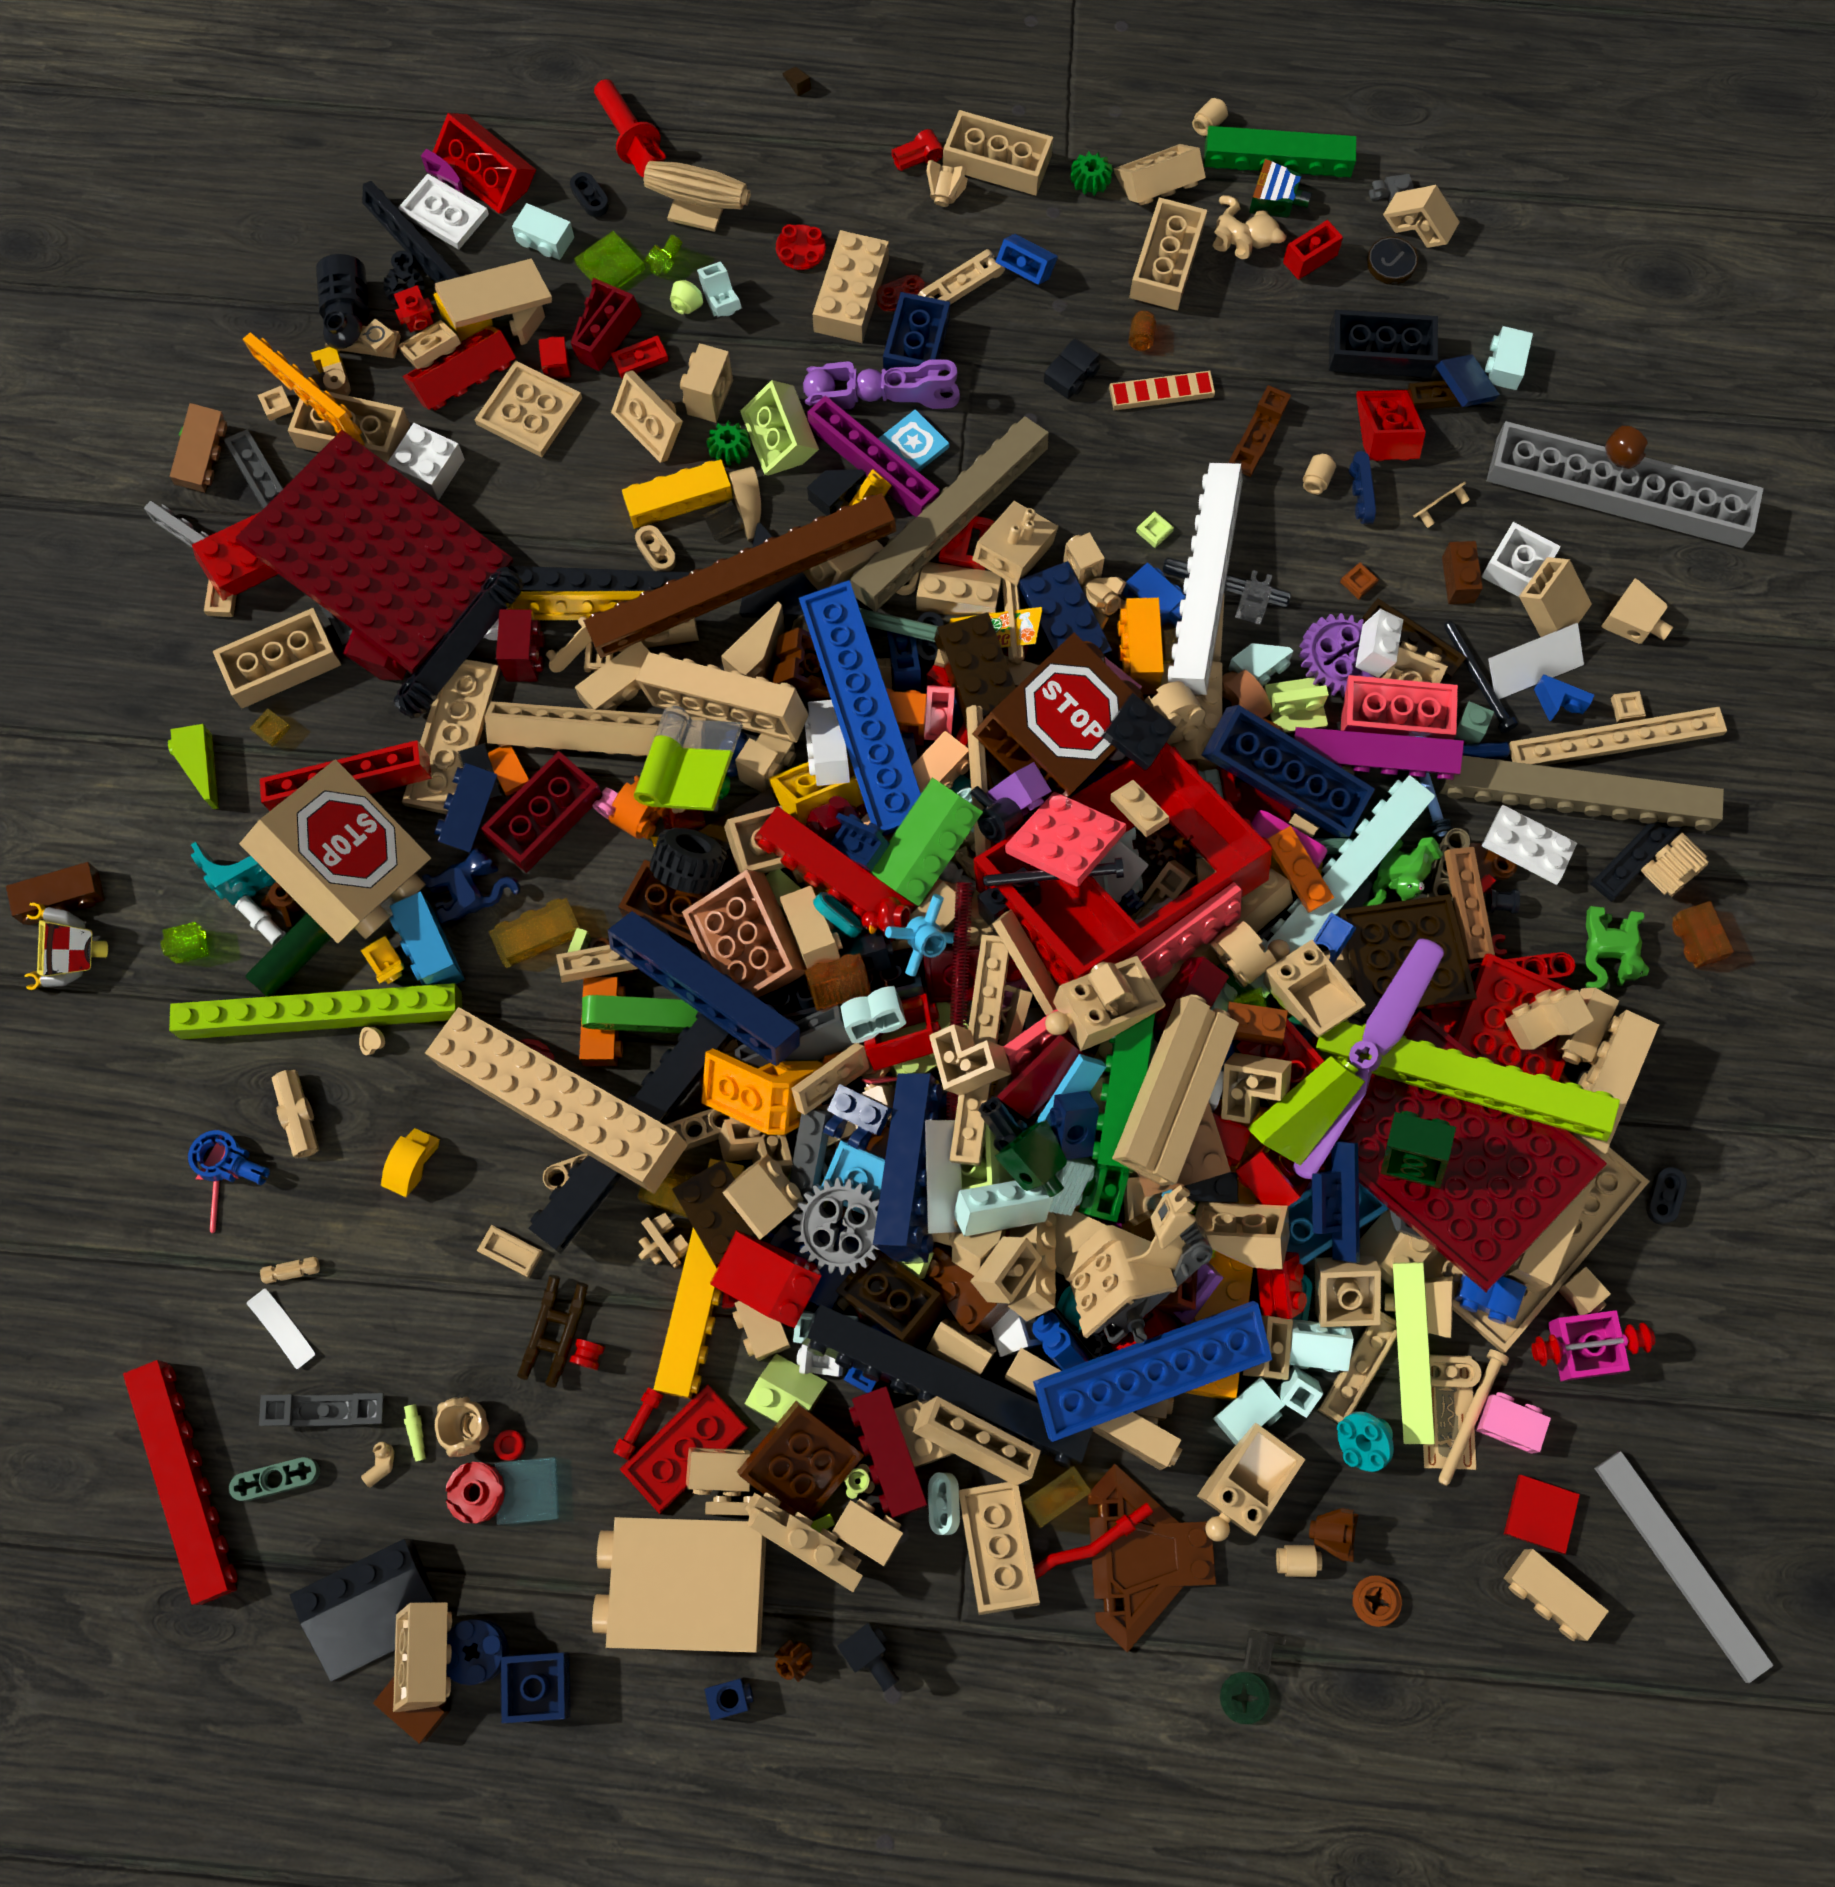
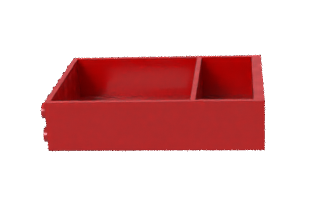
M1167 742L1146 771L1132 760H1129L1070 797V799L1125 823L1127 832L1135 827V825L1111 801V793L1134 780L1169 816V823L1186 840L1192 838L1189 844L1216 870L1214 874L1136 924L1092 876L1086 877L1079 887L1062 879L1038 882L1041 885V903L1033 908L1011 884L985 886L983 877L986 875L1012 873L1022 867H1025L1027 871L1041 870L1006 853L1005 845L1018 831L973 859L976 890L980 894L988 888L993 889L997 887L1007 899L1004 902L1010 910L1012 909L1046 969L1060 985L1090 974L1091 969L1101 962L1116 964L1124 961L1233 882L1241 888L1242 898L1269 880L1272 856L1270 842L1265 837H1261L1253 829L1252 824L1246 818H1242L1235 811L1233 805L1228 800H1224L1217 793L1215 787L1210 782H1206L1199 775L1197 769L1192 764H1188L1181 757L1179 751Z

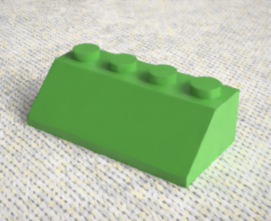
M932 777L889 840L890 845L873 870L869 872L919 907L983 811Z

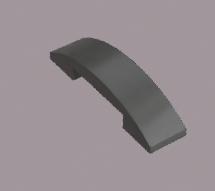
M384 1393L298 1396L261 1395L259 1426L315 1427L382 1424Z

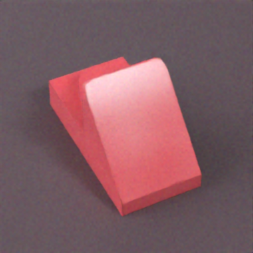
M927 686L924 740L936 741L944 731L952 735L955 687Z

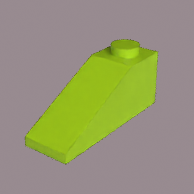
M204 724L170 729L171 739L168 740L170 754L176 758L203 799L212 809H218L212 734Z

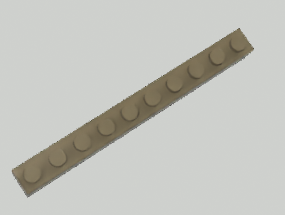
M1025 416L1018 423H1014L1001 439L994 441L991 448L984 455L981 454L976 458L974 464L967 471H962L952 485L945 487L937 499L932 503H928L922 510V513L915 519H911L897 536L891 537L887 545L880 552L874 553L862 569H858L853 573L850 582L855 597L876 612L963 530L975 516L982 512L1048 449L1049 432Z
M1463 755L1460 775H1454V780L1440 779L1439 794H1445L1453 799L1468 797L1475 798L1478 802L1499 801L1507 806L1522 804L1529 805L1533 809L1553 808L1562 813L1584 812L1587 816L1607 815L1612 816L1616 820L1638 819L1646 824L1655 823L1659 820L1658 822L1667 823L1671 827L1692 826L1700 831L1714 829L1723 820L1724 789Z

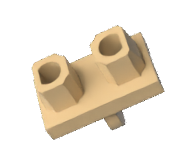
M666 1213L654 1218L652 1221L647 1217L641 1223L655 1242L651 1244L647 1237L642 1238L639 1243L644 1250L639 1254V1258L642 1261L651 1258L654 1264L657 1265L663 1260L657 1253L661 1249L672 1266L676 1268L681 1264L679 1259L687 1253L688 1243L682 1235H679L668 1244L662 1236L675 1227Z

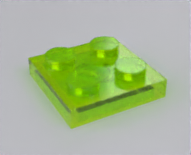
M614 231L574 258L577 267L591 281L593 278H596L616 288H620L645 270L644 262Z

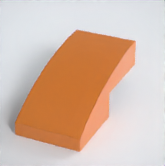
M511 745L501 746L487 753L494 773L497 774V779L506 796L519 791L529 781Z

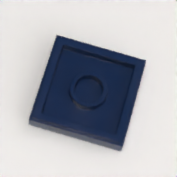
M1473 354L1441 360L1436 365L1437 370L1462 407L1494 401L1500 395Z

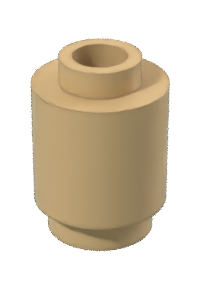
M1211 98L1194 116L1192 125L1195 131L1202 136H1206L1208 126H1219L1228 116L1226 104L1220 99Z
M1320 454L1312 457L1303 477V487L1307 492L1318 495L1327 489L1336 469V463L1331 456Z
M1284 1545V1548H1277V1572L1285 1573L1286 1577H1316L1317 1571L1322 1570L1321 1552H1316L1314 1545Z

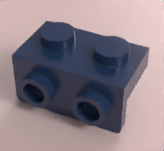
M838 813L835 818L842 826L830 844L862 868L872 871L890 845L882 835L884 831L873 823H869V825L864 824L861 819L853 814L845 816Z

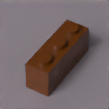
M89 862L6 886L12 917L26 925L39 923V920L27 917V915L36 916L39 912L38 908L29 905L30 903H40L46 908L51 907L69 912L77 908H91L96 903L105 900L99 871Z

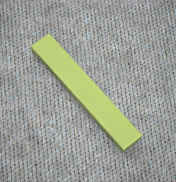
M1424 1262L1393 1263L1404 1444H1435Z

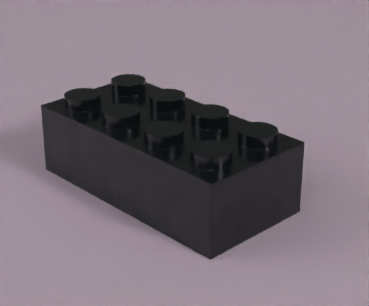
M1335 309L1329 330V371L1431 378L1438 361V316Z

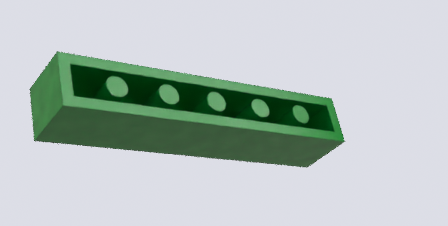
M1208 126L1205 140L1204 167L1261 171L1264 161L1267 159L1300 174L1351 177L1356 162V136Z
M1155 1013L1109 1039V1043H1114L1113 1055L1107 1054L1105 1072H1110L1109 1084L1103 1083L1101 1101H1106L1105 1113L1099 1112L1096 1130H1101L1102 1135L1101 1142H1094L1092 1159L1098 1160L1097 1168L1133 1173L1132 1169L1112 1158L1147 1073Z

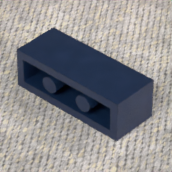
M467 763L464 764L463 768L457 767L452 781L457 784L454 794L448 793L443 806L444 809L448 810L445 820L439 819L434 832L435 835L439 836L437 842L466 852L471 851L497 774Z

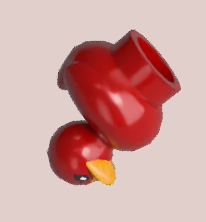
M884 897L880 900L881 904L878 913L867 911L861 919L862 925L870 931V934H874L878 927L885 933L888 926L906 928L910 919V909L907 905H901V902L895 897Z

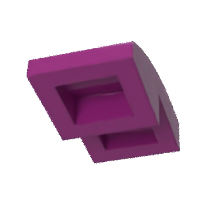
M425 149L421 158L426 172L438 177V180L464 194L461 181L453 168L441 157Z

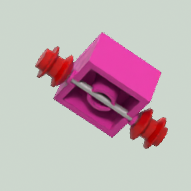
M1616 1310L1552 1320L1548 1322L1551 1334L1548 1341L1544 1342L1542 1337L1537 1336L1531 1348L1535 1361H1539L1542 1366H1546L1547 1360L1552 1359L1554 1364L1558 1366L1560 1380L1568 1381L1630 1371L1625 1347L1632 1354H1637L1640 1347L1646 1353H1649L1652 1346L1655 1345V1335L1652 1328H1648L1645 1323H1640L1639 1328L1636 1330L1631 1324H1628L1624 1334H1622Z

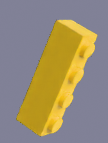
M722 460L707 461L698 467L681 469L675 474L658 476L652 481L632 484L628 488L622 489L624 501L634 529L733 499L731 485Z

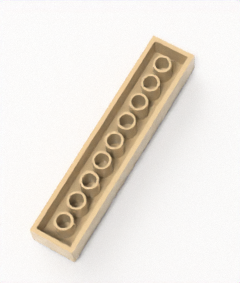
M460 1007L457 1008L425 1052L439 1067L654 1194L688 1145L673 1129Z
M1625 1010L1618 1017L1614 1016L1592 1062H1588L1591 1064L1588 1074L1584 1073L1578 1083L1585 1090L1592 1092L1604 1091L1613 1095V1098L1620 1099L1613 1130L1608 1141L1568 1131L1603 1160L1659 1024L1629 1010ZM1596 1177L1510 1267L1503 1277L1523 1284L1527 1287V1290L1533 1293H1537L1553 1284Z

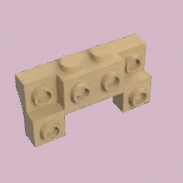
M765 1492L763 1497L756 1493L753 1494L744 1509L749 1513L747 1526L854 1592L863 1576L856 1572L861 1559L853 1555L856 1551L855 1548L840 1540L839 1544H836L838 1537L824 1528L820 1533L810 1527L813 1521L801 1513L797 1512L794 1517L778 1507L781 1501Z

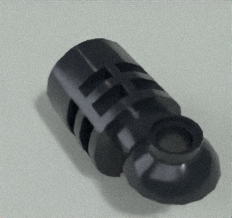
M332 254L323 257L316 265L319 313L324 319L323 336L325 342L331 348L345 349L358 340L362 332L361 320L365 321L369 315L366 270L363 262L354 256Z

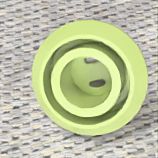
M676 281L671 291V306L679 314H690L703 305L702 293L689 281Z

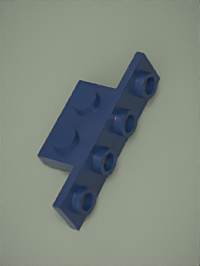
M1336 1141L1331 1150V1171L1312 1173L1313 1233H1332L1333 1260L1358 1263L1360 1262L1358 1143Z

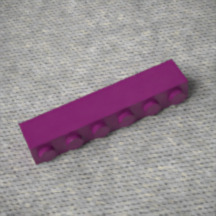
M826 395L807 412L808 423L812 432L858 470L862 469L866 472V476L869 475L872 469L879 473L892 485L887 494L913 516L917 517L928 503H932L939 497V489Z
M1296 727L1295 740L1341 768L1342 765L1354 766L1353 771L1370 773V768L1381 769V774L1398 775V770L1409 771V775L1412 777H1426V773H1437L1438 779L1454 780V775H1460L1463 740Z

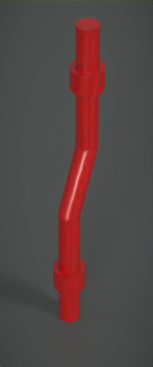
M1146 1502L1129 1516L1125 1514L1119 1518L1114 1527L1091 1544L1050 1554L1033 1567L1035 1579L1037 1580L1057 1565L1094 1557L1124 1534L1127 1537L1135 1531V1526L1154 1513Z

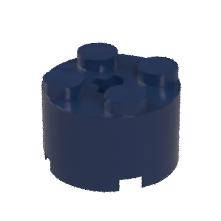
M472 1619L461 1621L447 1633V1644L451 1645V1661L449 1664H446V1674L452 1680L463 1685H476L493 1679L501 1672V1657L509 1656V1646L506 1635L499 1625L486 1619ZM478 1645L477 1651L480 1653V1656L472 1658L470 1647Z

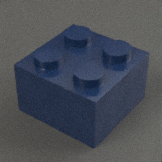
M570 1651L501 1657L502 1723L557 1720L571 1717Z

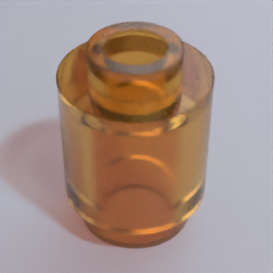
M1140 311L1131 320L1128 343L1137 351H1145L1153 346L1156 320L1152 313Z

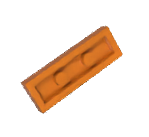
M1291 826L1267 839L1272 846L1274 858L1286 878L1290 881L1292 888L1308 913L1334 899L1333 894Z

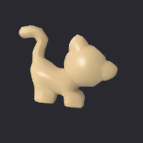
M1222 195L1219 198L1221 205L1230 207L1225 210L1223 215L1219 216L1214 233L1217 237L1213 243V247L1216 250L1226 251L1231 244L1236 245L1235 256L1240 259H1246L1252 254V246L1260 249L1272 243H1281L1286 240L1287 236L1280 229L1277 221L1270 217L1266 211H1257L1254 217L1249 219L1246 224L1241 223L1234 217L1241 209L1238 199L1230 195Z

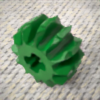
M1089 151L1086 156L1079 154L1077 161H1074L1071 167L1070 179L1071 183H1074L1075 190L1083 189L1084 195L1087 192H1091L1094 196L1097 191L1104 193L1106 186H1109L1112 180L1113 169L1112 164L1108 163V158H1100L1099 152L1096 155H1091Z
M729 420L726 426L717 423V430L710 429V438H707L706 441L710 457L716 458V461L722 460V463L726 461L729 467L733 461L740 465L741 457L747 458L748 450L751 447L748 432L746 429H741L739 423L731 426Z

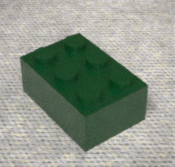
M1395 1112L1380 1174L1440 1189L1449 1161L1456 1127L1451 1126L1449 1122L1442 1119H1432L1431 1121L1419 1118V1115L1413 1112Z

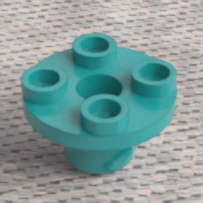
M1354 1412L1338 1423V1441L1343 1452V1459L1347 1465L1351 1467L1356 1466L1364 1471L1375 1472L1389 1464L1394 1451L1393 1432L1385 1420L1376 1418L1366 1412Z

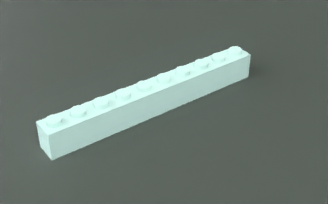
M1410 775L1404 782L1398 779L1388 791L1392 795L1387 802L1383 799L1380 800L1371 811L1375 814L1372 820L1368 821L1365 818L1355 830L1359 834L1355 840L1352 841L1348 838L1338 850L1342 854L1339 859L1335 861L1331 858L1321 870L1325 873L1322 878L1333 894L1334 899L1308 913L1300 899L1297 898L1287 910L1291 913L1286 921L1280 918L1270 930L1274 934L1269 941L1264 938L1262 939V944L1265 947L1264 952L1267 951L1268 945L1277 939L1288 943L1290 953L1310 940H1314L1330 913L1332 912L1335 915L1433 800L1435 795ZM1265 973L1243 988L1260 1003L1270 993L1263 984Z

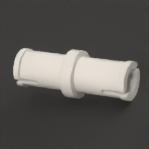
M249 895L238 900L235 908L251 922L250 926L254 930H259L272 946L276 945L286 935L271 919V914L268 911H263Z

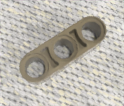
M1454 828L1447 832L1439 845L1443 856L1435 860L1427 897L1439 896L1437 890H1442L1447 895H1451L1453 902L1448 872L1443 868V865H1446L1444 851L1456 849L1450 845V840L1457 842L1460 848L1469 847L1470 837L1465 830L1460 828Z

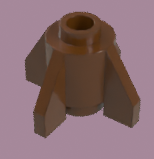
M277 882L270 887L269 892L261 900V906L264 909L277 908L283 914L289 930L295 926V916L293 914L298 913L302 907Z
M1340 1508L1323 1515H1318L1316 1521L1311 1520L1309 1538L1314 1539L1315 1546L1325 1549L1338 1559L1353 1562L1358 1514H1355L1354 1510Z

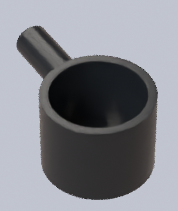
M976 786L970 794L985 807L977 823L981 833L989 841L999 843L1023 826V813L1013 800L1003 797L994 801L979 786Z

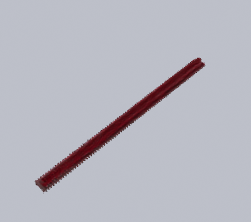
M956 882L955 889L956 903L952 960L954 963H952L951 987L953 988H951L950 1026L955 1024L960 1027H967V1025H963V1023H967L963 1020L967 1019L964 1018V1016H967L964 1013L968 1012L964 1010L968 1009V1007H964V1005H968L964 1003L968 1001L964 1000V998H968L965 996L968 994L965 992L968 991L965 987H969L965 985L969 984V982H965V980H969L965 978L969 976L965 973H969L966 971L969 969L966 966H970L966 964V962H970L966 960L970 959V957H966V955H970L966 953L970 952V950L966 949L970 948L967 946L970 944L967 941H971L967 939L971 937L967 935L971 934L967 932L971 930L967 927H971V925H968V923H971L968 920L972 919L968 918V916H972L968 914L972 913V911H968V909H972L968 907L972 906L968 902H972L969 900L972 899L969 895H973L969 893L973 891L969 890V888H973L969 886L973 883ZM947 1091L946 1097L949 1099L946 1100V1110L949 1111H946L947 1118L945 1120H955L959 1095Z

